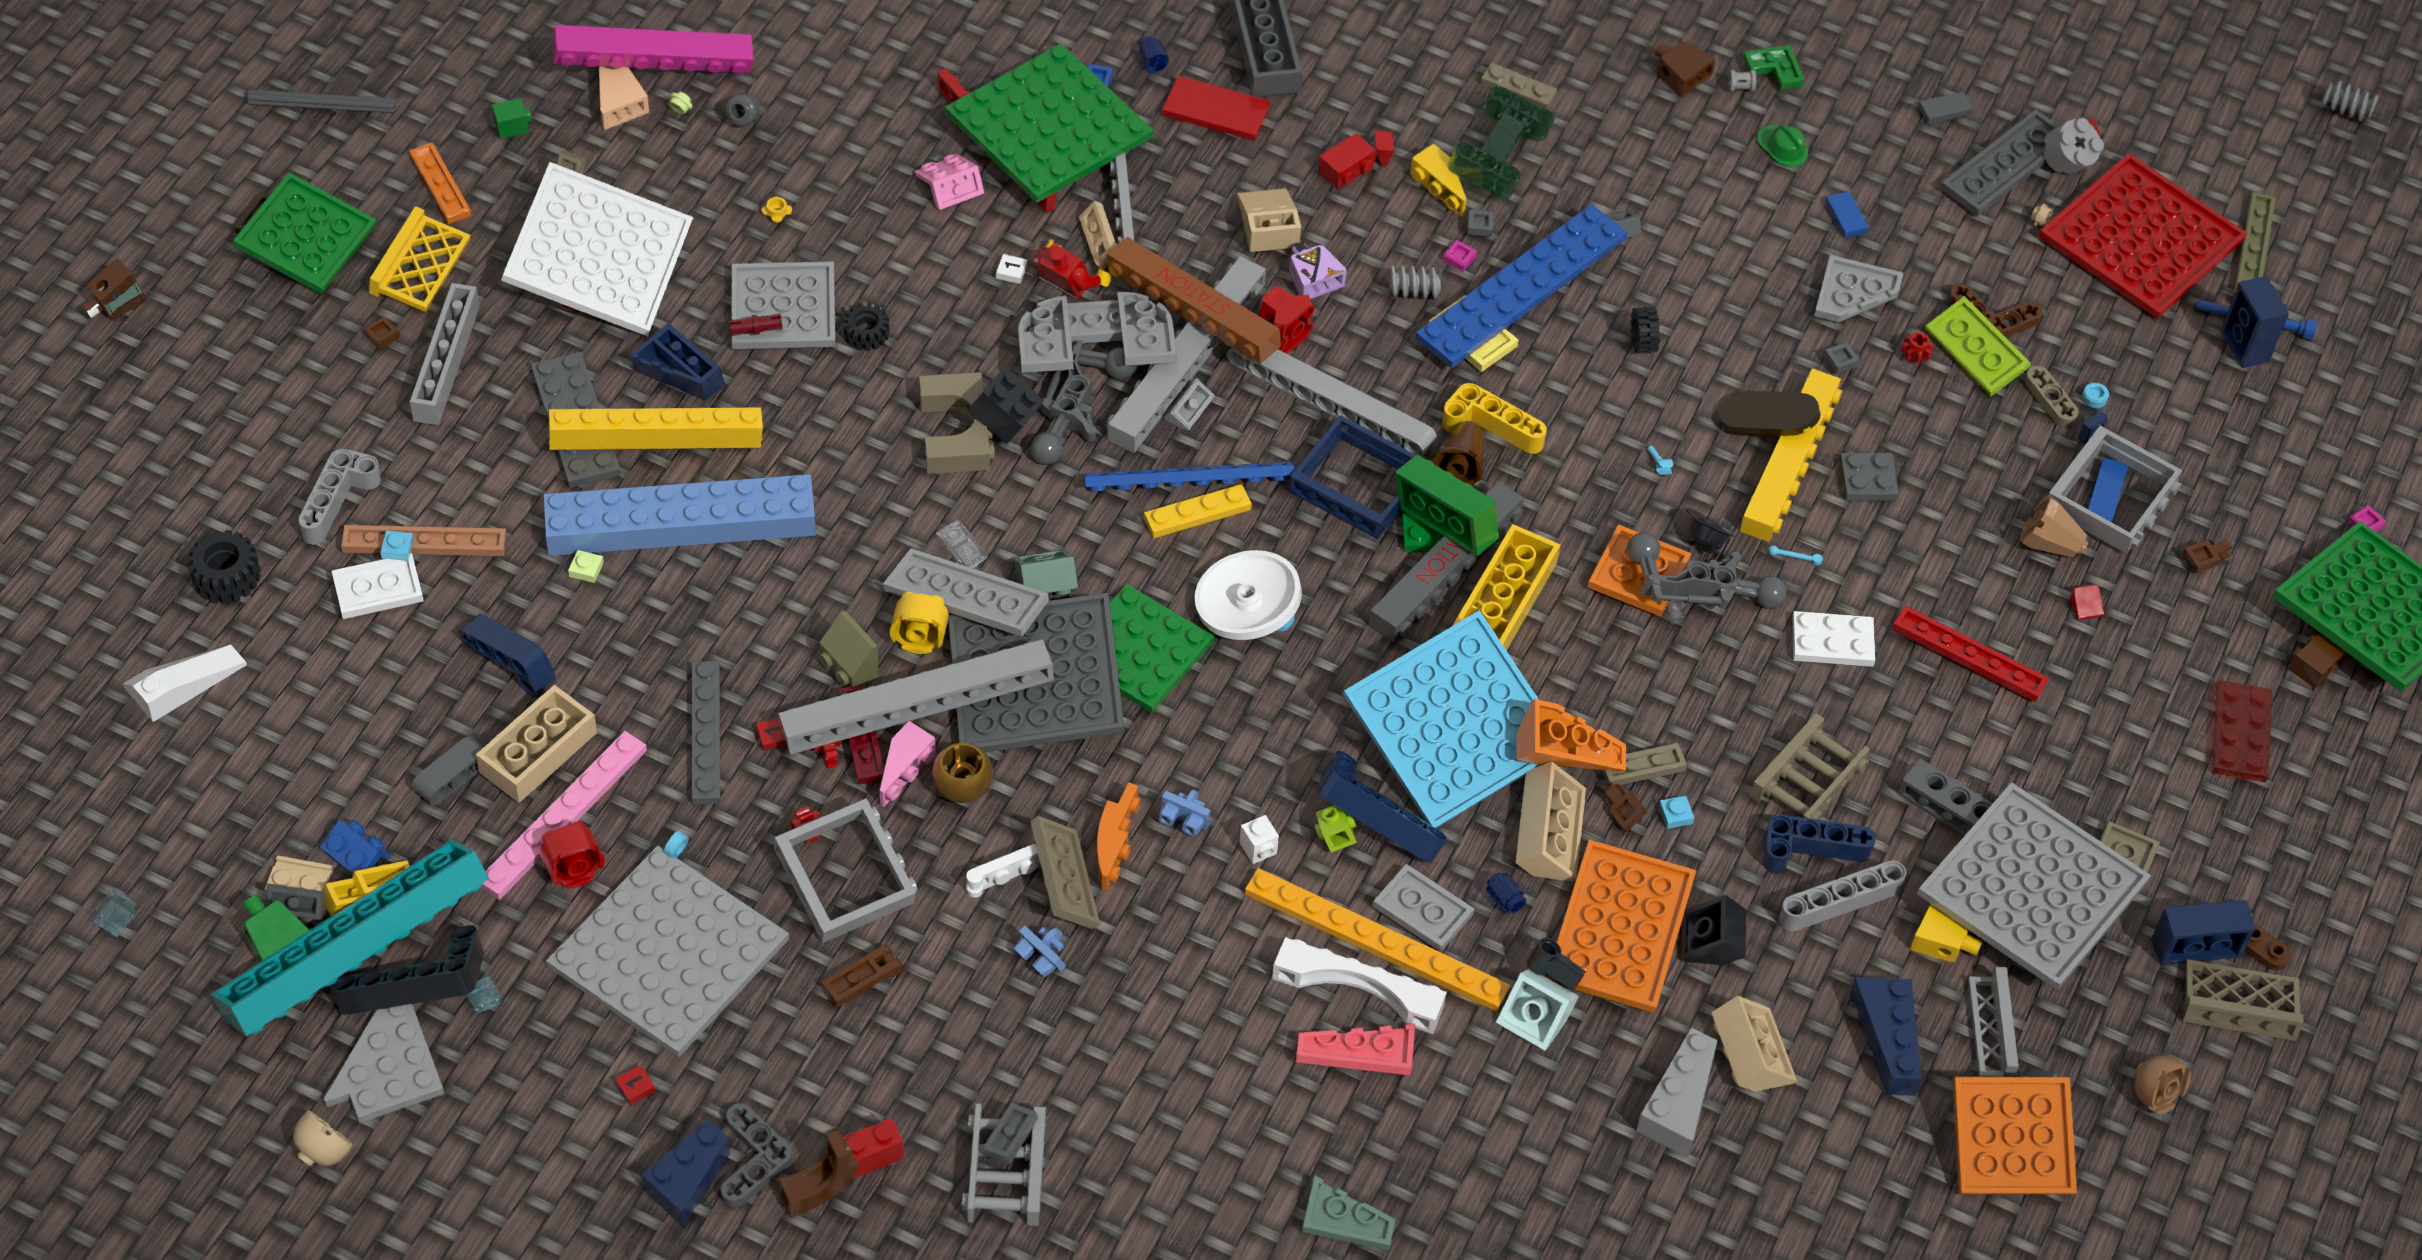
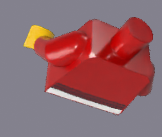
M1052 239L1048 241L1045 248L1039 250L1034 255L1033 260L1038 266L1039 279L1077 300L1087 289L1100 285L1108 287L1112 278L1111 273L1105 272L1101 268H1099L1097 274L1090 276L1079 257L1063 249L1061 245H1056Z

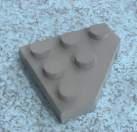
M1830 255L1814 316L1841 322L1898 297L1903 272Z

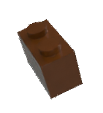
M2315 631L2308 639L2305 647L2299 646L2291 656L2293 662L2289 670L2315 689L2347 659L2349 654L2322 633Z

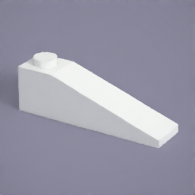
M228 645L146 669L122 685L154 722L240 670L247 663L232 645Z

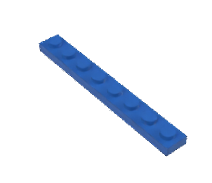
M1292 462L1083 473L1085 487H1090V491L1106 490V486L1116 485V489L1120 490L1131 489L1132 484H1142L1143 488L1158 487V483L1167 482L1168 486L1176 487L1184 486L1185 481H1194L1195 485H1208L1210 480H1220V483L1229 484L1236 483L1238 478H1246L1247 482H1260L1262 477H1272L1274 481L1288 480V476L1294 473V464Z

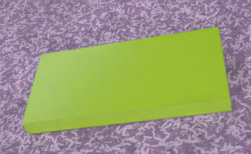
M1965 296L1925 325V330L1990 396H1993L2031 366L2030 362Z

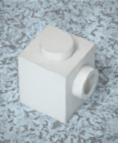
M1266 815L1241 825L1239 843L1252 864L1277 854L1279 835Z

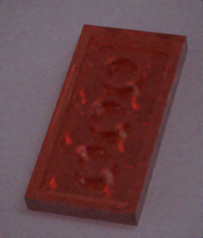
M2223 680L2218 681L2215 700L2213 774L2266 783L2269 777L2272 689Z

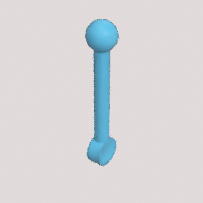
M1775 545L1768 548V553L1772 556L1780 554L1812 561L1814 565H1820L1823 557L1819 554H1814L1813 556L1778 549Z

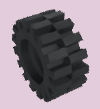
M868 302L867 306H863V303H858V308L854 305L850 307V311L847 310L845 316H843L845 341L849 342L851 347L857 345V350H862V347H866V351H870L871 346H873L874 350L879 348V344L883 346L890 334L889 316L886 314V310L884 308L880 310V306L877 304L872 307L871 303ZM864 323H869L876 326L875 328L870 330H862L857 328V326Z
M1655 307L1632 309L1630 331L1632 333L1631 341H1633L1632 345L1635 353L1658 352L1660 323H1658L1657 309Z

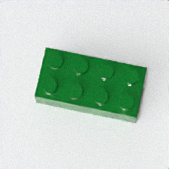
M1419 455L1414 456L1395 472L1400 510L1476 556L1499 539L1495 500L1489 495H1484L1474 489L1469 483H1464L1454 477L1452 473L1442 470L1432 461L1426 460Z

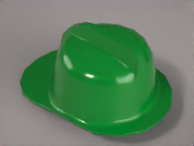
M1769 125L1763 127L1758 132V143L1779 164L1786 167H1797L1806 162L1808 149L1802 132L1797 128Z

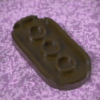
M1743 391L1727 398L1719 410L1722 424L1728 431L1737 434L1795 436L1804 433V429L1808 427L1810 429L1813 428L1821 416L1819 404L1813 396L1795 392Z

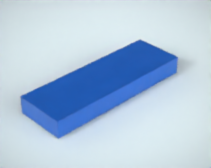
M2103 458L2088 510L2110 522L2113 520L2128 470L2126 464Z

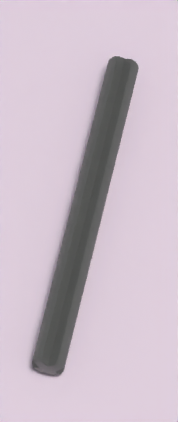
M250 89L247 94L248 103L255 105L393 113L396 110V100L386 97Z

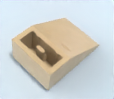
M1287 189L1237 193L1250 252L1293 248L1294 245L1300 242V220L1297 208Z

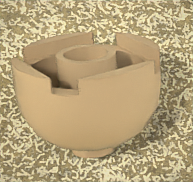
M309 1110L299 1119L293 1133L294 1144L300 1150L297 1156L309 1166H312L314 1162L322 1166H332L340 1162L354 1146L340 1132L335 1131L327 1122Z

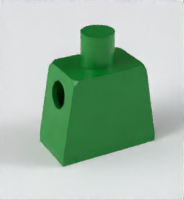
M255 894L242 903L252 918L244 922L241 927L259 963L309 931L279 900L266 907L258 895Z

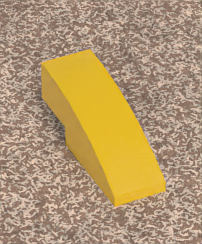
M408 861L354 871L353 878L325 884L326 908L330 916L332 917L410 867Z

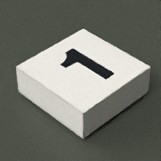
M1003 254L996 272V278L1021 284L1028 260Z

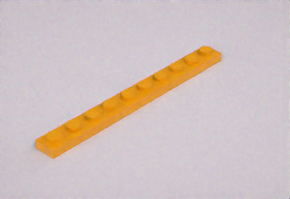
M1257 869L1245 889V895L1496 1012L1499 1011L1510 991L1511 985L1262 869Z

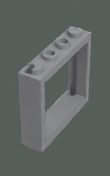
M2099 426L2049 492V496L2056 499L2083 530L2127 554L2133 545L2136 547L2139 545L2144 536V529L2150 530L2157 518L2156 513L2164 511L2170 500L2168 498L2169 495H2175L2181 486V483L2178 481L2182 470L2108 429ZM2100 451L2164 485L2130 532L2066 498L2067 494Z
M867 798L776 836L774 840V850L822 943L912 905L915 901V895L918 891L916 883L911 876L907 877L904 871L905 863L900 853L895 854L891 846L893 845L891 835L887 829H882L879 823L881 821L879 812L875 806H870ZM863 816L901 891L830 921L792 846Z

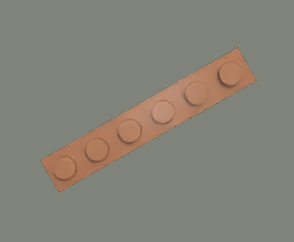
M344 525L341 546L343 553L381 554L386 531L413 533L412 554L505 556L507 532L506 528Z

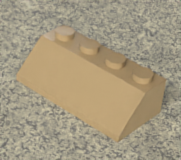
M1552 761L1535 767L1526 773L1516 864L1535 877L1573 882L1577 879L1586 788Z

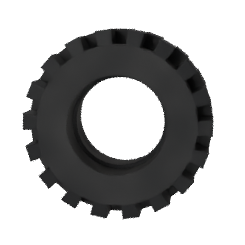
M225 530L224 533L214 531L213 535H204L202 541L197 540L194 543L195 548H190V557H187L188 568L193 586L198 594L201 593L202 598L206 600L211 598V602L218 603V601H222L223 604L229 603V600L236 602L240 600L241 596L247 597L250 595L249 590H255L261 571L255 547L251 544L248 537L243 538L239 532L232 534L231 530ZM223 564H234L230 568L224 570L215 569L216 567Z

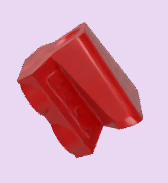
M1275 287L1262 298L1258 316L1280 329L1281 347L1278 350L1289 354L1309 336L1314 325L1310 318L1315 311V306L1311 303L1309 294L1292 296L1281 287Z

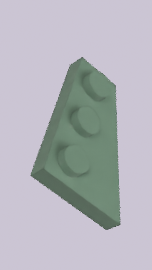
M1314 1176L1302 1232L1389 1251L1396 1219L1365 1202L1362 1204L1348 1197L1345 1191L1339 1188L1335 1190L1324 1184V1180Z

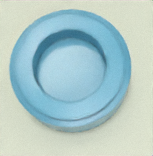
M2100 383L2086 385L2082 394L2083 402L2092 408L2105 406L2109 398L2108 389Z
M680 830L676 831L667 842L664 853L671 858L674 856L677 858L688 843V835Z

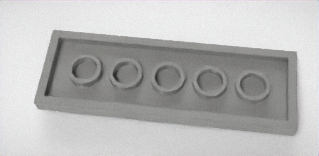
M910 548L883 583L886 592L901 597L905 592L940 596L944 599V605L949 613L1021 637L1049 601L1048 593L912 548Z

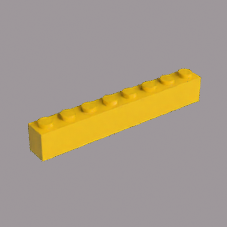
M1812 368L1801 393L1809 394L1817 400L1821 411L1820 419L1813 428L1810 429L1808 427L1804 429L1802 434L1780 436L1743 516L1740 532L1766 542H1770L1773 533H1779L1783 523V519L1780 518L1782 514H1788L1792 503L1789 498L1790 496H1796L1801 483L1798 479L1799 477L1804 478L1809 463H1806L1808 458L1813 459L1817 449L1815 441H1821L1826 429L1823 424L1824 422H1830L1834 412V408H1831L1832 404L1837 405L1842 394V390L1839 389L1840 378Z
M761 408L549 409V450L761 448L763 430Z

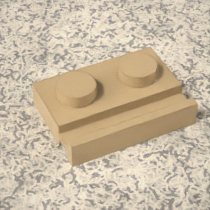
M277 855L276 864L272 868L265 887V893L267 894L268 884L324 891L325 884L330 882L329 878L333 874L332 865Z

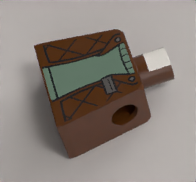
M117 258L88 284L87 288L93 298L81 307L91 319L103 311L111 320H115L143 304L147 299L132 272Z

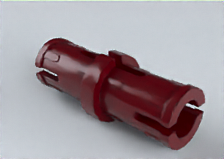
M781 313L768 316H757L756 314L750 318L729 320L731 336L751 333L760 335V332L783 330Z

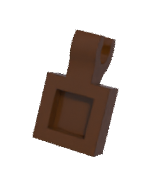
M2207 539L2186 547L2183 555L2197 574L2218 566L2221 560L2230 557L2228 550L2233 549V546L2228 539H2224L2214 545H2211Z
M1610 782L1603 789L1614 803L1609 808V811L1624 830L1629 831L1648 813L1635 794L1631 791L1625 792L1620 784L1615 786L1613 782Z

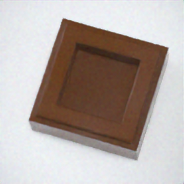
M384 316L363 328L364 335L379 350L400 337L399 330Z

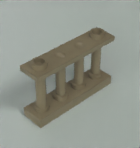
M1816 713L1754 781L1750 797L1760 802L1765 795H1772L1801 814L1803 818L1821 820L1822 812L1857 773L1862 774L1869 764L1867 757L1870 748L1865 746L1857 756L1824 735L1822 727L1825 718ZM1812 743L1815 745L1818 743L1849 765L1840 773L1810 753L1808 747ZM1797 760L1799 762L1803 760L1834 782L1825 790L1793 769V764ZM1781 777L1783 779L1788 778L1817 797L1818 800L1811 807H1808L1778 787L1777 782Z

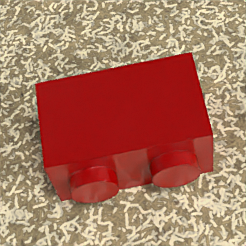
M1355 133L1319 156L1318 173L1338 190L1344 185L1351 184L1355 178L1363 173H1368L1375 165L1376 150Z
M892 1118L841 1138L848 1141L858 1163V1170L854 1178L904 1159L903 1140Z

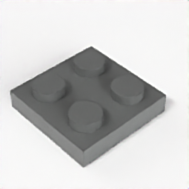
M1841 453L1839 460L1846 501H1897L1899 491L1892 453Z

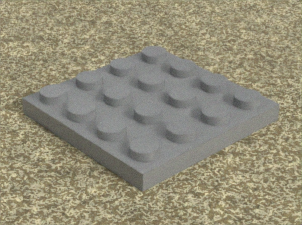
M834 262L732 264V320L750 318L756 314L757 316H768L781 313L783 330L760 332V335L751 333L732 336V349L836 347Z

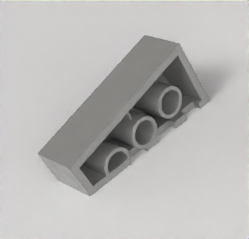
M1693 1028L1690 1029L1641 1113L1637 1132L1687 1158L1689 1157L1717 1040Z

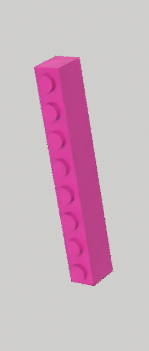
M555 25L552 36L553 64H562L564 66H611L613 68H655L661 70H685L689 72L697 70L710 71L712 73L734 72L742 74L749 73L753 63L752 37L747 34Z

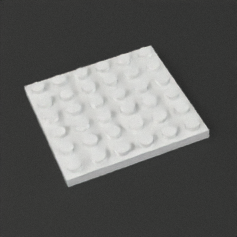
M549 162L501 281L648 336L693 217Z

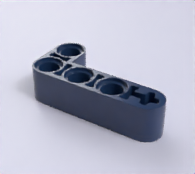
M478 614L458 631L461 640L469 648L515 672L521 687L530 696L536 697L555 681L556 677L548 657L537 643L485 615Z
M1775 815L1769 820L1764 837L1763 866L1769 872L1781 873L1787 867L1791 852L1864 862L1871 856L1876 841V834L1865 826L1788 815Z

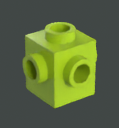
M1336 805L1316 812L1319 822L1315 825L1316 832L1320 840L1325 839L1331 853L1357 843L1353 831L1357 824L1352 815Z

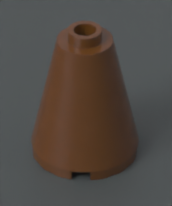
M1464 421L1457 426L1435 453L1432 462L1437 467L1452 473L1454 477L1464 483H1469L1473 487L1475 483L1481 480L1483 475V433L1481 427L1475 422Z

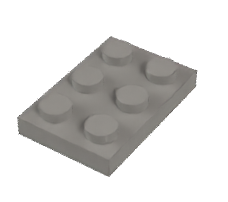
M1408 864L1399 871L1373 901L1375 909L1440 952L1474 914L1473 907Z

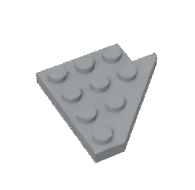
M412 1004L376 1010L324 1097L326 1107L351 1099L359 1123L444 1094L443 1086Z

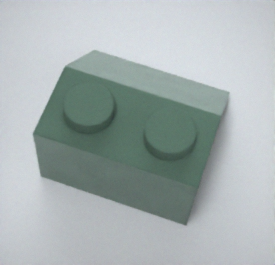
M1066 549L1013 557L1019 584L1046 593L1055 592L1056 595L1069 594L1071 589L1078 588L1074 556Z

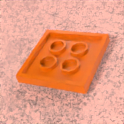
M1618 524L1588 582L1587 588L1661 617L1669 600L1654 602L1652 596L1640 594L1639 590L1644 583L1640 565L1634 563L1627 554L1629 540L1639 532ZM1658 540L1660 555L1655 562L1659 575H1677L1682 572L1692 553Z

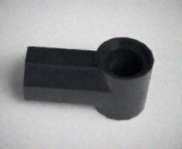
M1549 938L1540 939L1527 959L1528 968L1537 975H1549L1573 992L1586 971L1561 954L1562 950L1557 942Z

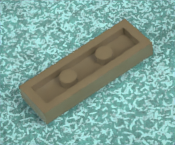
M1494 63L1490 64L1481 78V85L1544 111L1548 110L1557 96L1556 88Z
M1675 743L1626 754V771L1602 770L1607 785L1613 782L1616 786L1617 784L1622 785L1686 771L1687 763L1679 744Z

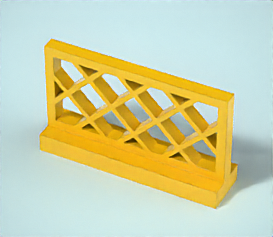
M415 206L372 274L369 294L379 297L382 293L426 312L470 241L471 235L424 216L425 210ZM426 226L436 229L438 234L425 237L423 230ZM454 237L461 240L458 245L449 247L446 239ZM441 240L444 248L431 251L428 243ZM424 244L427 252L414 255L412 251L413 246ZM447 254L449 262L438 265L434 257ZM430 258L433 266L420 269L417 261ZM412 262L415 270L403 273L401 265ZM436 272L438 280L426 283L423 275ZM418 276L421 284L409 287L406 279ZM401 280L404 289L394 290L388 286L392 282ZM425 291L427 297L422 302L415 299L412 293Z

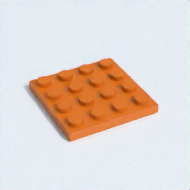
M2070 1077L1953 1078L1959 1195L2077 1194Z

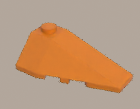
M1534 699L1531 701L1516 733V760L1539 765L1552 761L1557 766L1623 772L1626 771V744L1601 729L1596 730L1585 723L1586 720L1579 716L1574 717L1565 712V708L1557 703Z

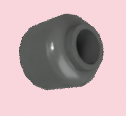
M740 93L728 100L725 108L726 115L733 124L746 126L759 118L761 104L754 95Z

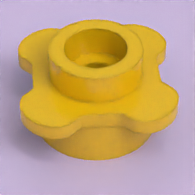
M781 197L769 199L766 204L767 206L762 207V214L768 215L776 223L781 222L784 216L792 213V207L787 206L786 201Z

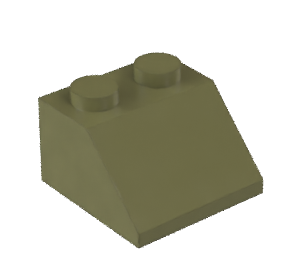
M846 611L841 612L819 642L820 662L825 668H830L835 673L837 681L842 686L867 685L879 677L878 645Z

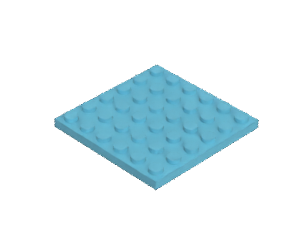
M1480 610L1344 690L1342 693L1425 821L1435 828L1440 827L1519 779L1531 769L1540 766L1539 764L1516 760V733L1531 701L1539 699Z

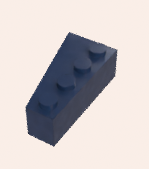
M1855 977L1850 997L1852 1003L1856 1005L1859 1022L1863 1025L1866 1032V1041L1869 1049L1873 1051L1876 1060L1875 1065L1886 1095L1915 1096L1921 1081L1912 979Z

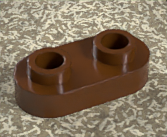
M2254 924L2255 931L2253 935L2257 938L2251 937L2244 952L2270 970L2279 971L2284 969L2291 957L2289 948L2262 927Z

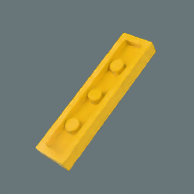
M1240 484L1144 512V520L1154 539L1251 510L1252 503L1243 485Z

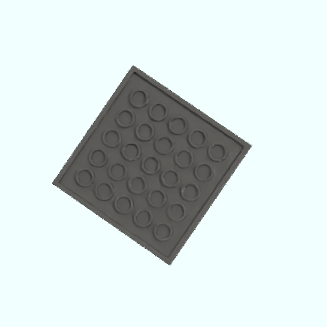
M1108 593L1048 601L1022 637L958 615H949L952 664L1043 639L1052 661L1054 681L958 707L957 719L960 743L976 745L986 753L1125 732Z

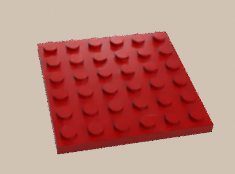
M2128 153L2040 230L2038 237L2159 319L2234 251L2247 237L2248 233Z

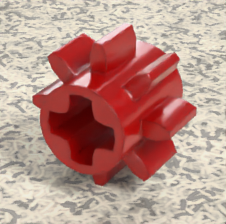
M1915 332L1911 336H1905L1901 352L1906 353L1907 361L1919 364L1924 359L1927 361L1930 359L1934 343H1929L1928 335Z
M808 806L795 811V819L790 820V825L793 830L817 820L821 816L817 810L810 812ZM820 834V835H817V836H815V837H813V838H810V839H808V840H805L806 843H809V842H811V841H814V840L818 839L819 836H821V834Z

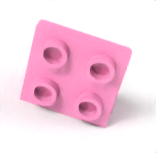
M958 154L948 155L944 157L943 161L938 163H926L921 166V169L915 171L918 178L930 184L935 206L939 210L984 194L978 166Z

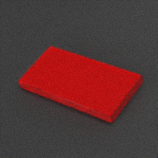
M1178 76L1163 107L1162 115L1255 141L1269 111L1271 101Z

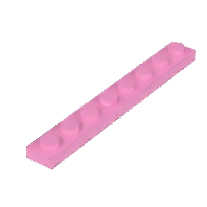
M624 731L485 871L489 880L482 883L481 888L500 900L541 859L539 851L543 843L542 836L550 830H557L578 821L647 751L646 744Z

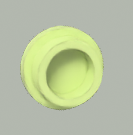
M673 92L670 95L668 104L677 113L684 115L686 111L692 109L691 99L686 94Z

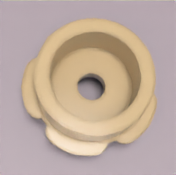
M2042 204L2041 207L2036 206L2033 211L2031 220L2035 221V227L2038 225L2044 227L2051 219L2053 210L2048 208L2046 204Z

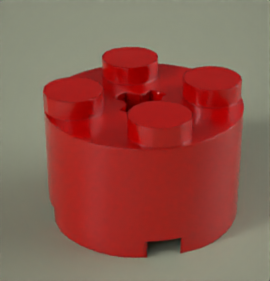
M573 822L571 825L563 826L557 830H550L542 836L543 843L541 844L539 854L554 884H563L565 888L570 889L583 886L595 878L594 873L598 868L602 870L604 867L605 856L591 830L583 822Z

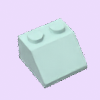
M1528 969L1520 973L1496 1023L1539 1048L1547 1050L1567 1021L1579 996L1545 976L1537 975Z

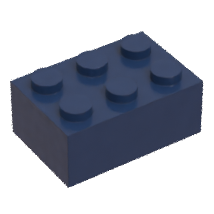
M2267 276L2238 283L2220 330L2242 368L2270 362L2289 315L2287 306L2282 303L2275 286L2270 283Z
M2228 899L2219 903L2200 902L2188 906L2171 905L2164 908L2152 939L2160 965L2186 963L2187 959L2202 962L2242 958L2255 931V926L2246 900L2235 901Z

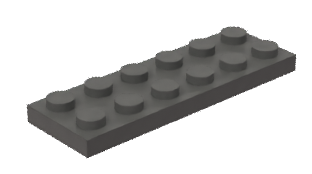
M2034 110L1942 181L1940 189L1973 214L1979 216L2047 162L2044 156V151L2046 150V142L2044 143V140L2050 131L2059 126L2039 111Z
M582 352L531 363V370L548 423L549 409H600ZM614 449L557 450L569 488L621 476Z

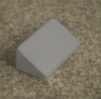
M1196 378L1185 387L1165 413L1163 419L1189 431L1215 395Z

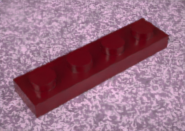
M866 685L838 689L839 696L866 689ZM876 731L848 738L858 785L882 781L884 767Z

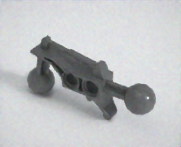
M1078 340L1072 350L1074 369L1067 370V380L1057 399L1053 400L1061 371L1057 370L1052 377L1046 398L1043 399L1041 410L1051 419V425L1047 432L1037 434L1031 442L1030 451L1035 461L1040 464L1049 465L1056 463L1061 458L1063 445L1060 439L1066 429L1082 434L1087 441L1092 442L1096 439V428L1091 419L1092 407L1087 405L1091 398L1092 380L1082 375L1079 366L1080 364L1102 367L1106 369V372L1111 377L1118 380L1126 379L1132 376L1137 365L1125 366L1123 347L1115 348L1106 354L1083 350V340Z
M1646 532L1637 533L1627 544L1629 558L1634 563L1640 565L1644 577V583L1639 592L1642 595L1652 596L1654 602L1675 600L1686 601L1687 603L1717 604L1719 608L1725 609L1735 593L1755 597L1756 602L1766 609H1776L1786 600V586L1781 579L1775 576H1765L1758 582L1736 579V567L1742 558L1738 552H1733L1729 558L1722 559L1720 562L1711 560L1709 563L1689 560L1683 571L1679 574L1659 575L1655 560L1660 555V544L1654 535Z

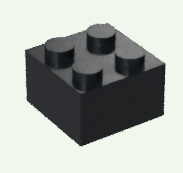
M1004 367L968 408V411L1002 441L1008 444L1044 400L1021 381L1016 374L1007 367Z

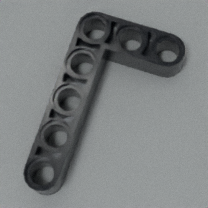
M465 925L453 931L445 960L340 977L334 984H331V990L339 1012L345 1015L463 996L472 992L476 987L484 957V949L476 927Z

